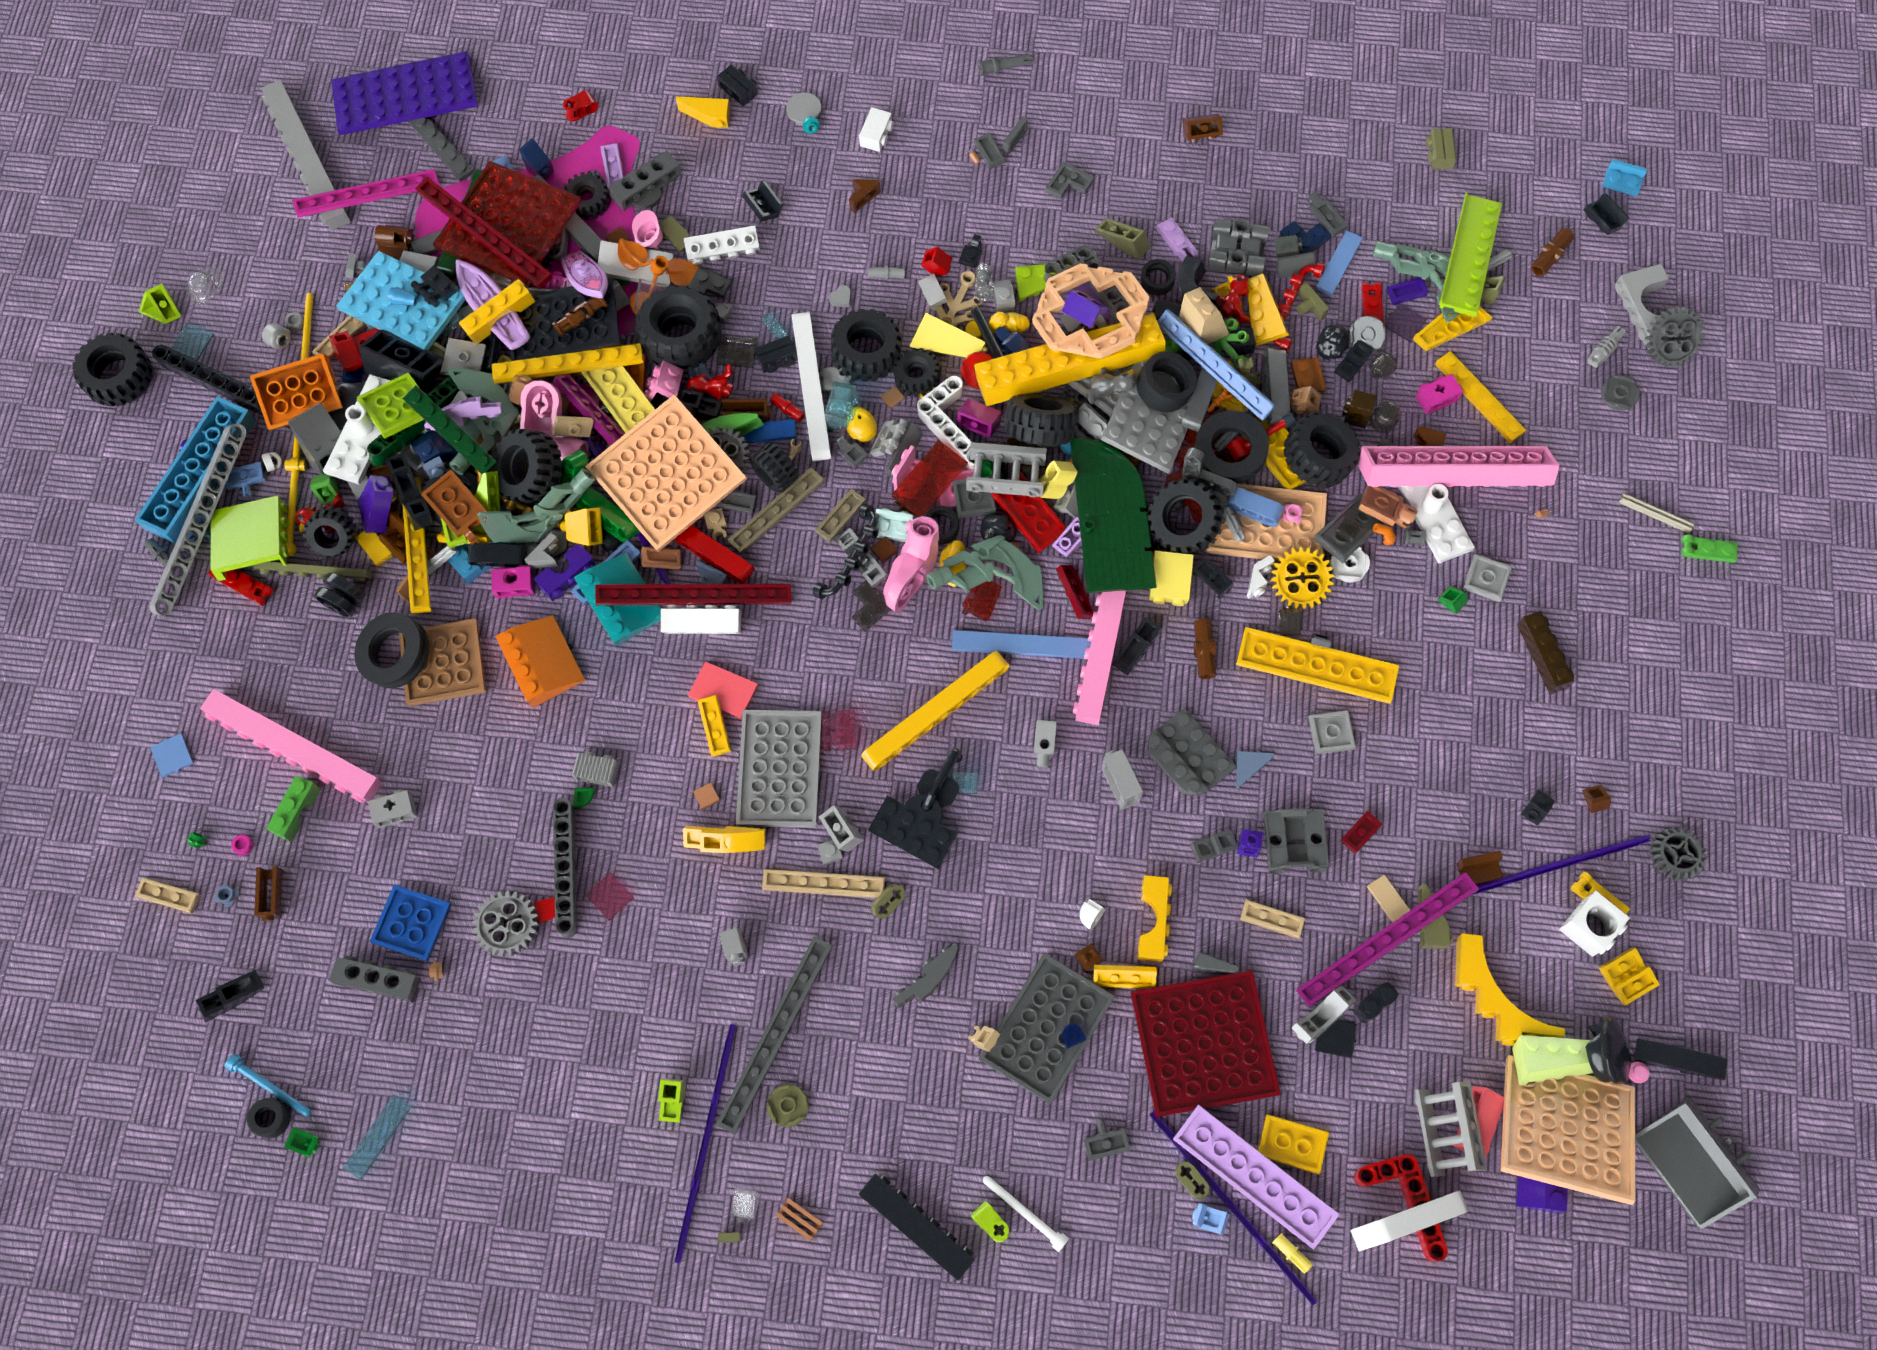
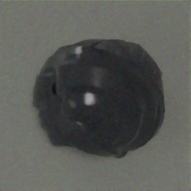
M1339 325L1324 327L1318 336L1316 350L1320 357L1327 360L1341 358L1344 351L1349 347V334L1347 330Z
M992 513L983 517L980 534L984 540L1001 535L1006 537L1004 540L1009 543L1015 540L1017 531L1015 530L1016 525L1007 515L1001 513Z

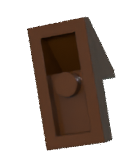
M852 180L855 192L849 198L851 211L856 213L881 192L878 180Z

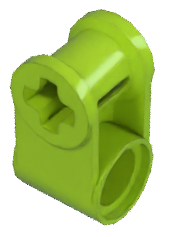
M984 1201L970 1215L973 1221L995 1242H1004L1008 1238V1225L987 1201ZM998 1227L1000 1229L1001 1227H1004V1235L1001 1236L999 1234L995 1236L994 1234L996 1233V1231L994 1228Z

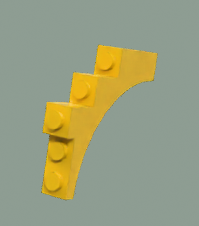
M1462 933L1457 937L1455 986L1461 987V990L1474 991L1476 989L1475 1014H1482L1483 1018H1495L1496 1016L1495 1041H1500L1505 1046H1514L1520 1035L1565 1037L1564 1028L1547 1025L1531 1018L1505 997L1488 969L1484 955L1483 936Z

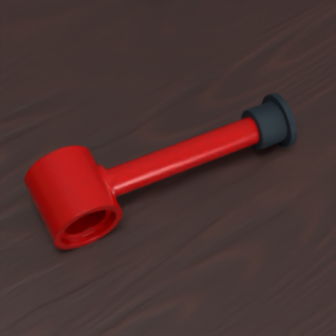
M1290 411L1282 417L1281 421L1265 430L1268 437L1285 426L1289 427L1294 423L1297 424ZM1243 437L1231 441L1226 446L1235 463L1243 461L1251 453L1249 449L1251 448L1249 441L1245 442Z

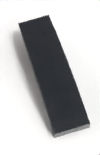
M1637 1039L1634 1056L1635 1061L1679 1070L1680 1073L1724 1081L1726 1078L1728 1059L1704 1052Z

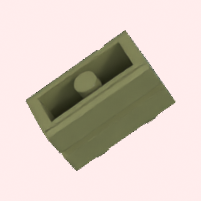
M1432 129L1429 136L1426 137V147H1429L1428 162H1431L1432 169H1452L1456 162L1453 129Z

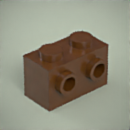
M1218 114L1182 118L1183 136L1189 141L1200 140L1199 138L1205 137L1206 139H1214L1219 135H1223L1222 117Z

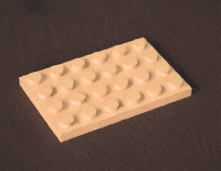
M1237 484L1239 488L1278 502L1283 507L1287 504L1301 506L1303 508V513L1301 514L1302 521L1299 524L1292 521L1285 522L1283 520L1284 510L1278 525L1271 527L1234 512L1233 515L1236 516L1241 530L1246 535L1245 539L1241 542H1236L1233 537L1234 534L1231 533L1224 521V524H1221L1220 527L1223 529L1221 534H1217L1215 543H1210L1208 545L1209 548L1206 549V553L1254 559H1264L1271 555L1274 561H1279V556L1285 559V551L1291 554V549L1294 548L1298 552L1299 547L1302 546L1303 552L1308 547H1310V553L1317 549V556L1319 557L1323 554V547L1313 538L1325 527L1327 493Z

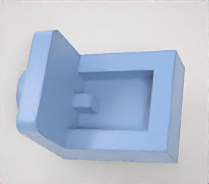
M1199 1203L1193 1212V1224L1201 1229L1224 1235L1229 1214Z

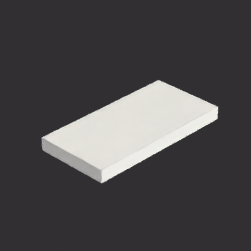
M600 242L598 265L603 269L607 277L651 285L654 277L650 269L651 264L645 267L639 265L636 270H629L619 261L617 254L618 243ZM646 249L648 254L646 262L651 259L654 260L657 256H664L668 261L673 259L672 253ZM664 272L663 275L658 276L654 285L668 287L670 285V274Z

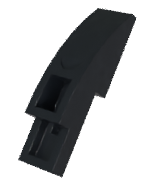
M678 390L677 398L692 406L696 416L707 419L718 418L722 408V401L705 398L701 392ZM657 392L650 403L656 410L669 398Z

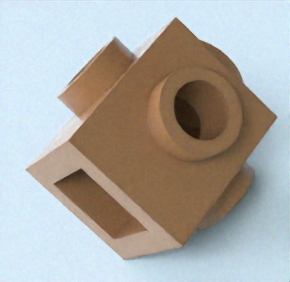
M1312 386L1293 389L1290 407L1299 415L1318 412L1322 395Z

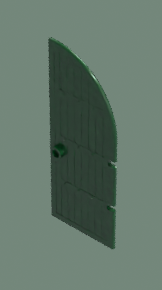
M1074 438L1070 442L1072 464L1077 470L1074 482L1087 593L1157 588L1152 551H1145V548L1152 546L1147 512H1140V509L1147 507L1144 486L1138 471L1131 461L1115 448L1092 439Z

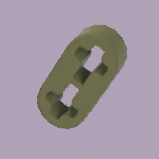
M891 884L886 887L871 906L873 915L881 919L890 916L905 898L903 887L897 884ZM893 890H896V891H897L896 893H897L898 896H897L896 898H895V897H892V896H893V893H892ZM879 905L884 906L883 909L885 911L883 913L879 912Z
M1182 1162L1176 1167L1175 1175L1193 1198L1199 1200L1209 1194L1208 1183L1191 1163ZM1182 1166L1183 1168H1190L1189 1175L1192 1178L1191 1181L1186 1175L1183 1177L1180 1175ZM1193 1181H1195L1198 1186H1204L1203 1195L1201 1193L1196 1194L1194 1192L1196 1187L1192 1183Z

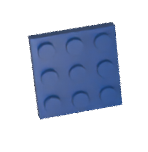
M393 885L369 942L428 962L452 904Z

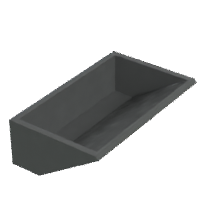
M1689 1097L1635 1133V1144L1696 1227L1701 1230L1755 1199L1760 1188L1741 1165V1163L1750 1158L1751 1154L1749 1151L1735 1157L1727 1146L1734 1142V1139L1730 1136L1723 1140L1714 1129L1723 1122L1724 1118L1720 1116L1709 1122L1692 1098Z

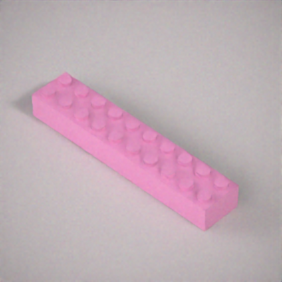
M1362 446L1358 464L1367 485L1372 487H1431L1434 484H1442L1447 487H1526L1528 485L1544 487L1555 484L1560 466L1547 446Z

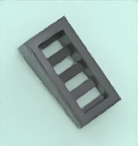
M1199 952L1192 970L1229 975L1237 973L1239 967Z

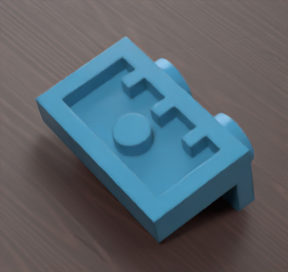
M1612 159L1606 170L1602 187L1637 197L1647 169Z

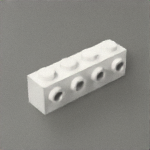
M755 226L684 238L687 259L693 265L702 264L703 260L708 259L711 262L719 261L721 257L725 256L736 258L742 253L753 255L757 253L756 251L760 250Z
M667 605V609H661V632L664 634H741V610L736 609V606L726 605L725 609H717V606L706 605L705 609H698L696 605H686V609H678L677 605Z

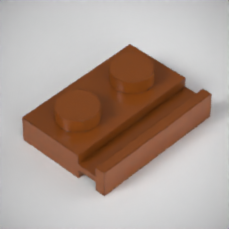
M1318 356L1312 359L1305 358L1291 361L1290 365L1297 389L1312 386L1317 392L1324 393L1326 391Z

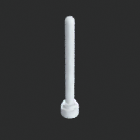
M989 1176L983 1178V1183L1046 1235L1051 1240L1052 1247L1060 1252L1069 1240L1064 1233L1054 1232Z

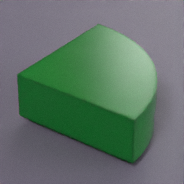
M574 788V809H579L589 804L595 795V788Z

